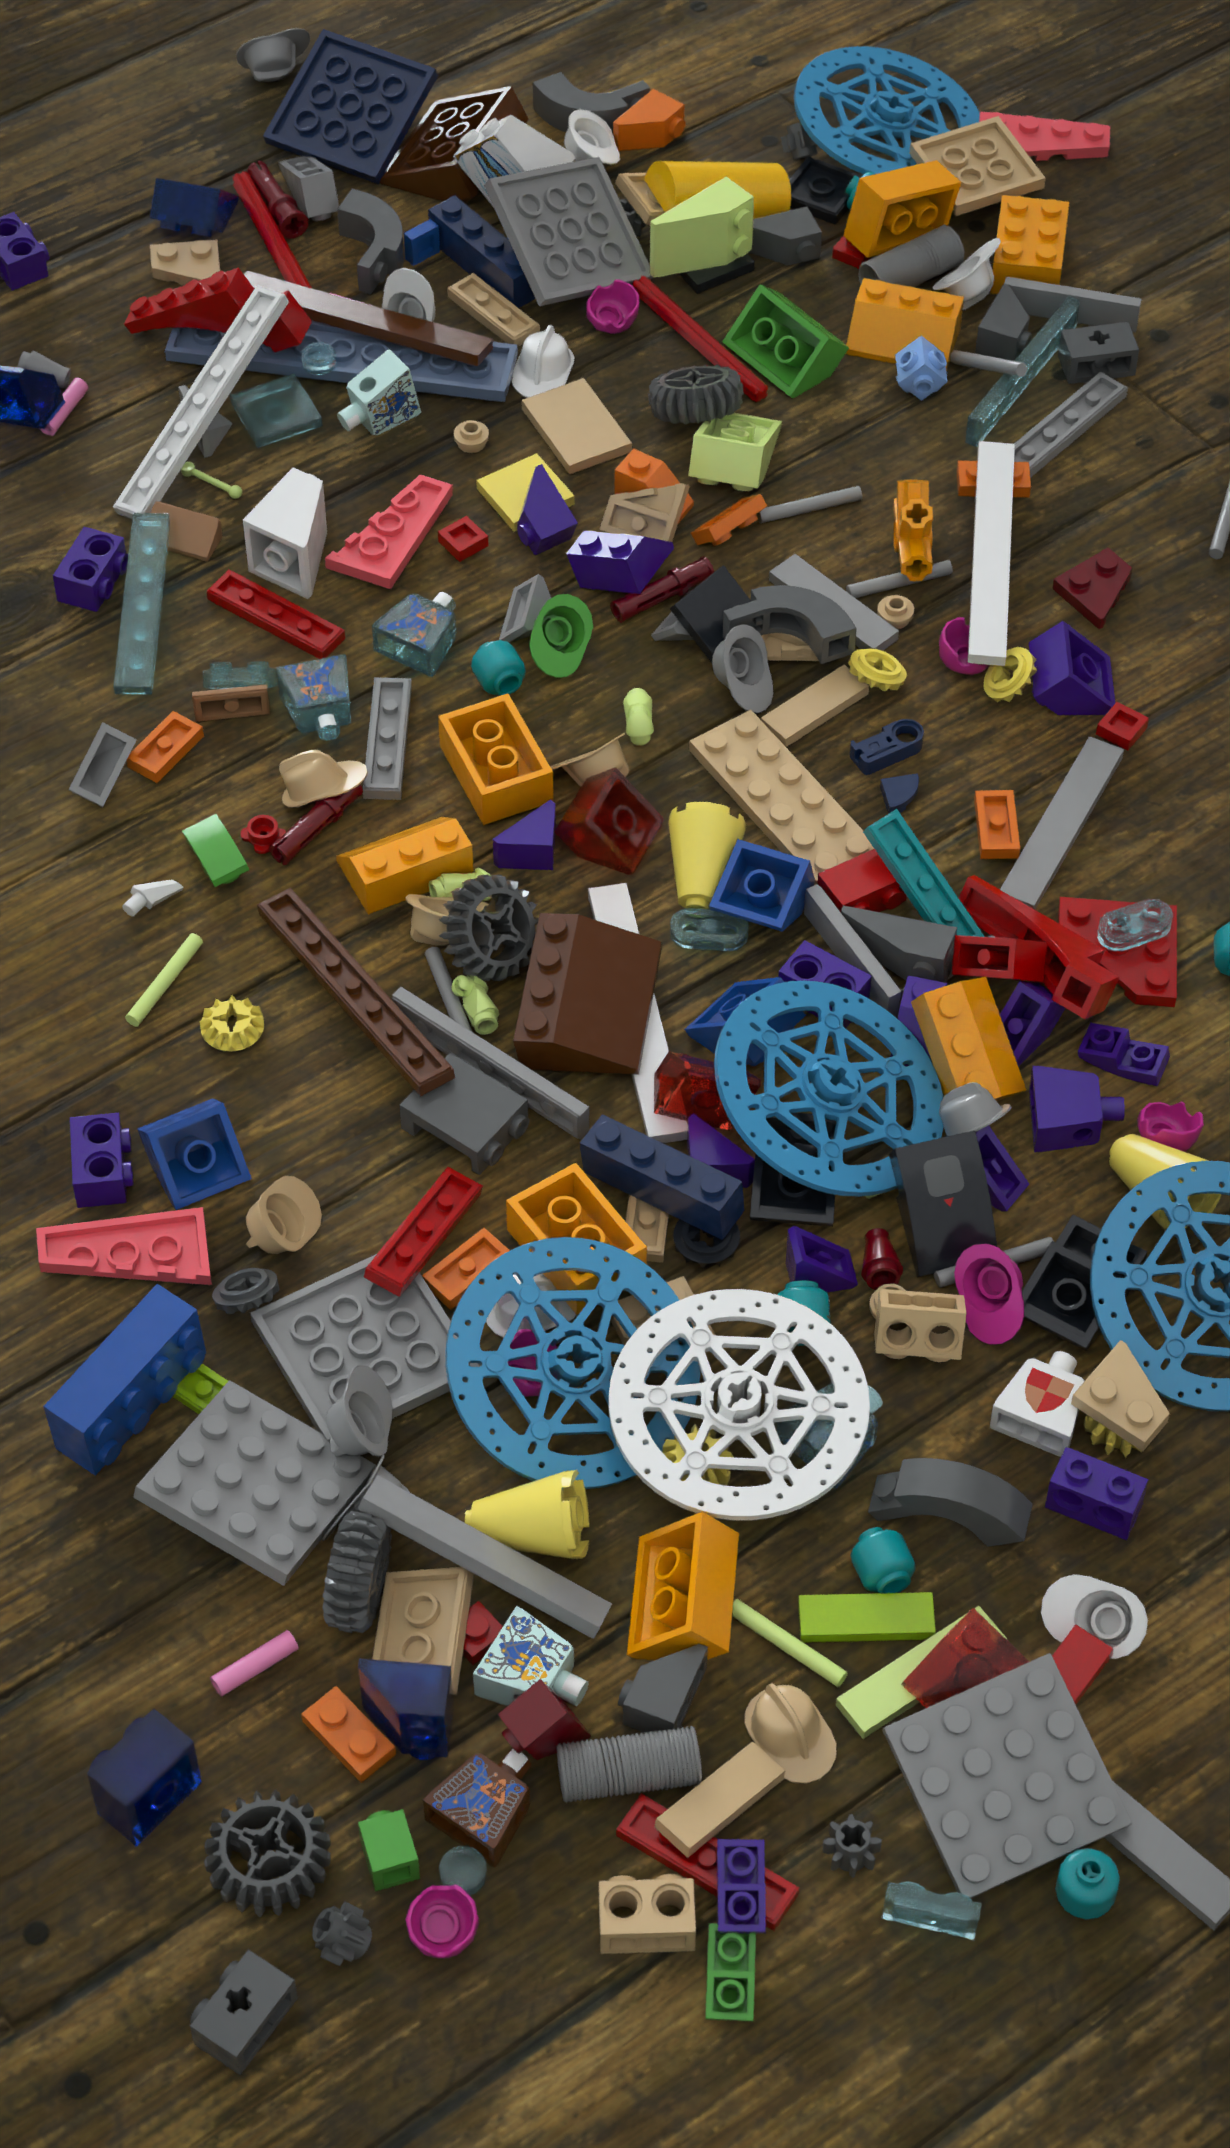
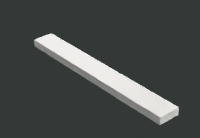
M260 286L255 287L114 504L113 508L117 514L146 524L153 505L156 501H161L289 303L285 294Z
M979 441L968 663L1005 666L1015 444Z
M627 883L588 888V898L594 920L639 934ZM654 994L639 1074L631 1075L646 1135L661 1143L687 1140L688 1125Z

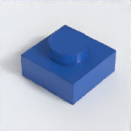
M431 219L404 233L405 259L411 265L415 266L440 252L439 226Z

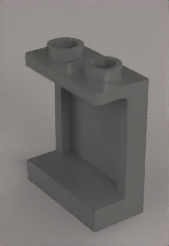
M450 1052L445 1059L454 1068L455 1079L423 1096H420L413 1090L400 1104L401 1129L412 1136H415L422 1128L467 1155L471 1159L472 1171L480 1175L489 1165L493 1166L500 1160L505 1147L514 1138L519 1139L527 1130L529 1125L528 1099Z

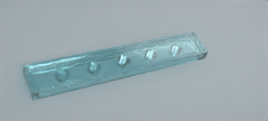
M1068 296L1016 358L1015 361L1023 362L1027 365V373L1023 377L1003 374L968 416L965 443L977 447L979 441H983L1058 350L1061 330L1077 327L1080 306L1078 299Z
M133 513L114 677L115 694H152L170 530L169 513Z

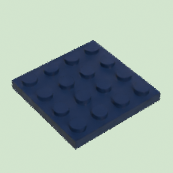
M323 29L265 131L263 138L269 145L300 156H312L324 165L379 184L381 177L385 174L438 78L436 68Z

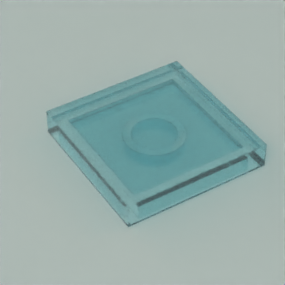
M295 374L230 395L231 405L258 448L322 426L320 413Z

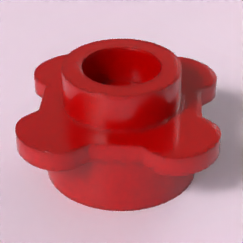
M258 815L248 822L247 827L241 830L240 835L243 841L249 842L254 846L256 853L265 854L269 852V847L281 838L286 831L278 828V823L272 816Z

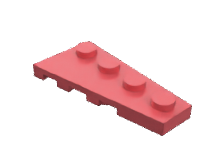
M980 111L978 122L999 116L1029 156H1034L1036 161H1047L1054 155H1063L1065 159L1108 157L1110 147L1109 125Z
M419 475L391 499V506L384 512L374 514L369 519V525L359 534L354 532L345 540V546L337 553L332 551L325 557L326 568L392 589L452 497V484Z
M203 1207L36 1228L38 1260L41 1272L212 1285Z

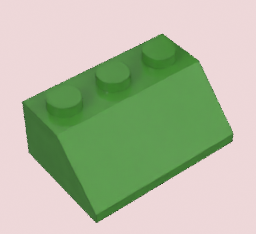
M762 284L758 286L722 341L792 398L829 378L849 349L846 344L784 295Z

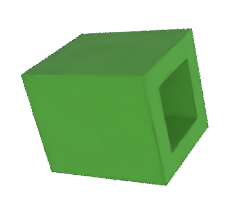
M403 1809L395 1812L389 1810L378 1811L368 1816L366 1820L358 1822L360 1842L375 1892L420 1879L418 1856Z

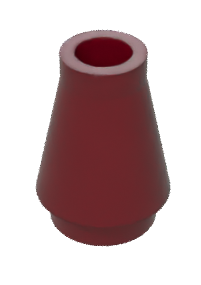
M882 1228L869 1230L864 1237L865 1249L861 1271L863 1280L874 1290L885 1284L898 1285L903 1274V1267L890 1241L889 1233Z

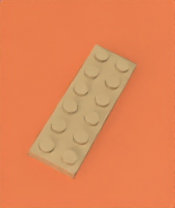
M752 710L689 741V751L780 852L810 860L815 878L814 885L817 884L818 873L874 849L860 826Z

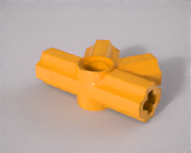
M919 479L897 481V498H894L893 506L895 519L893 529L894 552H899L901 574L906 575L910 581H923L924 577L932 573L933 567L931 554L933 509L929 506V481Z

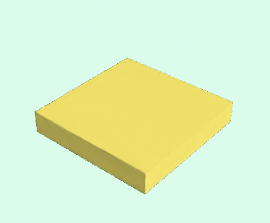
M537 453L476 480L477 490L514 532L517 531V524L535 467L540 464L544 466L567 506L575 505L574 494Z

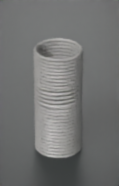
M946 225L940 226L862 263L859 267L860 284L863 278L916 287L960 266L964 260L963 244L958 234L951 227Z
M692 1725L690 1728L682 1727L676 1730L673 1728L667 1731L664 1729L663 1731H650L644 1734L641 1732L635 1735L632 1733L631 1736L628 1734L626 1736L622 1735V1737L617 1736L616 1738L612 1736L610 1739L606 1737L605 1740L601 1737L600 1740L595 1738L594 1741L592 1739L588 1741L586 1739L585 1742L582 1740L581 1742L577 1741L571 1744L568 1742L562 1745L559 1743L557 1745L559 1777L565 1803L568 1801H581L582 1799L584 1801L591 1798L599 1799L600 1796L607 1798L608 1793L611 1797L614 1794L618 1796L619 1792L623 1796L624 1793L631 1795L632 1792L636 1794V1792L640 1793L641 1791L645 1793V1791L649 1792L655 1789L658 1791L664 1788L667 1790L668 1788L672 1789L678 1786L680 1788L687 1785L690 1787L691 1785H699L702 1782L698 1740Z

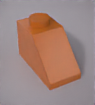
M652 89L613 122V135L618 151L665 147L684 131L685 104Z
M634 448L615 469V494L632 493L644 489L680 484L664 461ZM687 494L678 524L694 506V500L689 494Z

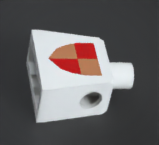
M1062 1351L1054 1352L1049 1364L1034 1358L1027 1359L996 1399L992 1409L990 1428L1061 1457L1065 1447L1070 1448L1079 1409L1071 1404L1072 1396L1084 1382L1081 1377L1073 1374L1077 1366L1076 1359Z

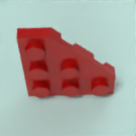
M1060 897L1058 923L1105 950L1099 965L1120 977L1117 983L1124 989V995L1137 1005L1175 1007L1177 999V905Z

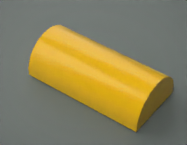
M656 161L649 167L644 178L664 212L669 211L725 177H728L754 196L753 219L790 211V181L785 169L778 163Z

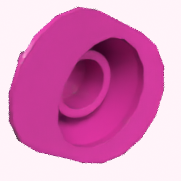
M987 1243L975 1244L963 1251L956 1262L954 1271L959 1295H964L966 1323L970 1332L978 1340L989 1345L1003 1344L1016 1335L1023 1322L1022 1273L1018 1265L999 1247Z

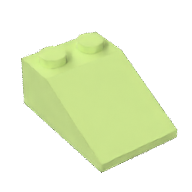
M725 177L650 221V275L656 278L723 266L746 255L752 250L754 196L728 177Z
M739 413L725 415L722 419L716 418L711 420V422L704 421L693 436L688 476L698 478V482L707 485H716L719 482L732 484L734 489L740 491H752L753 488L758 489L765 478L782 421Z

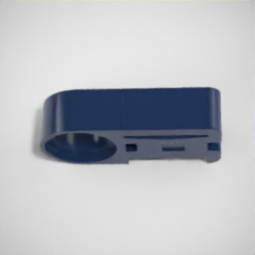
M900 719L882 727V732L858 743L852 740L850 744V758L863 774L870 775L919 753L923 746L924 729L915 720ZM901 733H909L914 735L916 740L902 742L897 736Z

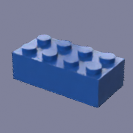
M159 1284L153 1287L43 1406L53 1441L58 1451L95 1476L105 1465H110L117 1459L126 1441L133 1434H138L145 1428L150 1415L161 1403L168 1402L175 1394L178 1384L189 1372H195L203 1363L206 1349L197 1309Z

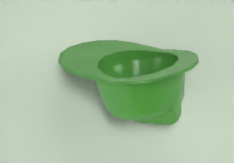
M560 594L547 600L541 608L538 617L534 621L529 647L535 664L546 675L555 678L567 677L574 673L580 665L593 629L592 615L587 605L578 597L570 594Z

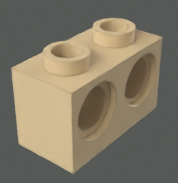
M879 1289L874 1331L876 1353L884 1354L894 1359L918 1356L926 1357L934 1362H946L950 1359L961 1360L966 1322L964 1295ZM896 1322L908 1325L902 1330H892L889 1328L891 1324ZM937 1326H947L950 1328L949 1331L942 1334L931 1331Z
M665 1874L658 1876L656 1879L636 1880L631 1876L621 1875L612 1877L608 1881H599L600 1954L695 1951L696 1923L693 1878L683 1879L679 1875ZM672 1905L678 1907L682 1912L670 1917L663 1915L659 1910L664 1906ZM618 1907H628L635 1913L630 1917L620 1918L615 1916L612 1911Z

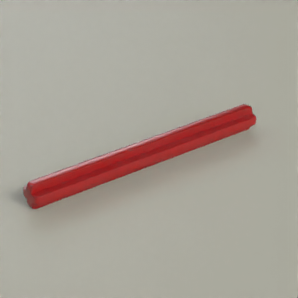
M243 171L240 174H234L232 178L234 181L233 186L285 281L312 288L249 173Z
M641 276V279L633 281V287L638 292L639 298L714 366L729 367L738 372L740 381L743 384V392L754 402H759L767 397L768 386L646 276Z

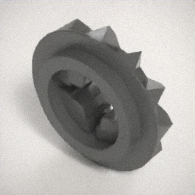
M247 1268L230 1274L213 1291L212 1298L217 1310H225L227 1314H233L237 1311L245 1313L252 1308L259 1309V1305L273 1300V1295L280 1290L277 1275L269 1269Z

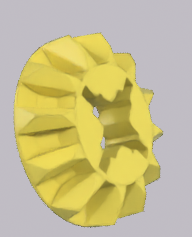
M1023 647L1008 649L1005 666L990 665L986 671L983 683L986 694L996 702L1001 700L1010 702L1015 694L1022 695L1023 688L1026 685L1032 684L1030 677L1037 672L1034 665L1036 658ZM1009 670H1012V671H1013V677H1012L1011 679H1010V674H1011V673H1010Z
M878 649L856 650L852 653L848 662L850 665L849 672L854 676H858L859 682L869 684L870 688L878 687L882 691H887L888 689L898 690L900 685L904 684L907 676L905 668L895 657Z
M231 995L228 1001L221 1002L216 999L213 1007L204 1008L203 1018L200 1021V1030L204 1040L210 1046L222 1051H239L250 1047L258 1041L264 1030V1019L260 1006H253L248 998L240 1001ZM231 1015H234L237 1020L233 1027V1032H230L229 1027H227V1022Z

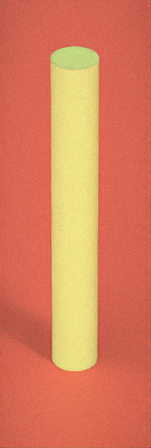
M191 933L125 1016L126 1021L130 1025L138 1027L203 944L200 936Z
M739 1599L733 1602V1618L836 1687L842 1685L848 1675L847 1671Z

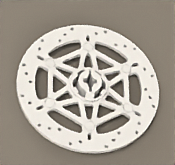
M747 1289L708 1291L681 1299L663 1308L645 1321L629 1338L615 1363L610 1380L609 1417L615 1441L631 1469L647 1486L669 1502L694 1513L703 1511L717 1519L758 1520L772 1518L793 1512L816 1501L830 1491L852 1467L864 1443L869 1422L870 1401L866 1377L860 1361L846 1339L832 1324L808 1307L791 1299L763 1291ZM688 1321H691L695 1328L690 1327ZM725 1321H747L775 1328V1331L769 1338L716 1336L712 1334L708 1325ZM792 1326H794L795 1329L793 1330V1332H788V1330ZM684 1338L690 1348L665 1382L660 1386L645 1384V1378L649 1369L660 1353L676 1339ZM797 1344H804L818 1357L830 1376L834 1393H817L792 1353ZM723 1348L757 1349L758 1351L742 1366H739ZM710 1351L726 1369L713 1373L705 1353ZM769 1355H775L776 1358L767 1376H763L754 1370ZM693 1361H697L705 1382L676 1385ZM784 1365L789 1367L803 1391L775 1386V1382ZM718 1389L716 1414L713 1410L714 1392ZM762 1391L765 1395L764 1413L760 1416ZM699 1395L701 1396V1405L696 1406L671 1399ZM782 1399L807 1406L779 1410L777 1409V1400ZM655 1411L662 1414L685 1452L680 1462L673 1463L657 1447L646 1427L643 1418L644 1412ZM675 1414L703 1419L694 1440L688 1438ZM818 1419L833 1421L834 1427L822 1450L802 1469H796L789 1458L815 1421ZM802 1420V1423L787 1444H781L774 1423ZM711 1429L724 1435L708 1451L701 1450ZM765 1432L773 1454H767L752 1436ZM735 1440H740L755 1458L720 1457L719 1455ZM709 1468L765 1471L771 1482L759 1486L734 1487L705 1481L702 1479V1476ZM685 1474H689L685 1481H681ZM784 1479H788L792 1486H788Z

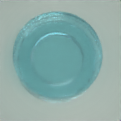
M311 343L301 352L302 367L310 374H328L336 367V351L327 343Z
M458 1846L449 1850L441 1859L439 1870L443 1886L456 1884L462 1887L469 1896L475 1894L483 1887L487 1876L486 1862L478 1850L468 1846Z

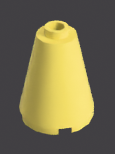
M711 802L686 803V809L677 812V807L672 809L668 825L678 902L688 913L704 915L710 911L709 904L737 840L743 839L746 823L740 813L738 819L730 815V808L725 805Z
M1128 1134L1117 1139L1111 1146L1109 1159L1111 1168L1130 1190L1146 1178L1167 1168L1189 1162L1209 1161L1136 1134ZM1168 1192L1171 1201L1175 1202L1173 1195ZM1196 1194L1188 1196L1187 1199L1194 1212L1212 1213L1220 1200L1221 1194ZM1157 1210L1152 1214V1217L1166 1231L1170 1222L1163 1210Z
M566 1470L475 1500L471 1510H466L465 1512L466 1524L516 1551L570 1559L584 1558L588 1551L589 1540L581 1541L583 1528L589 1527L588 1501L583 1479L575 1480L579 1474L578 1470Z

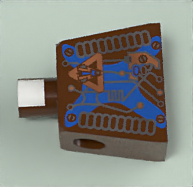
M510 1749L498 1765L481 1753L474 1754L423 1799L425 1820L493 1868H496L530 1806V1788L521 1779L532 1767L531 1762L522 1753L518 1754L514 1749Z

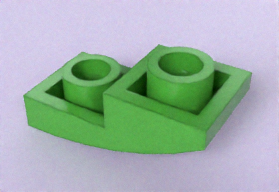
M217 814L182 830L188 845L199 859L204 872L214 887L231 883L240 874L249 870L246 861Z
M709 1923L706 2020L753 2022L756 1933H718V1923Z

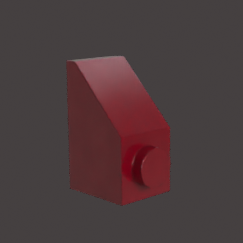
M541 1678L498 1714L507 1726L501 1733L518 1754L526 1750L536 1760L557 1753V1745L559 1743L562 1745L563 1743L567 1744L569 1742L571 1744L572 1742L576 1743L582 1740L585 1742L586 1739L588 1740L591 1737V1734L569 1706Z

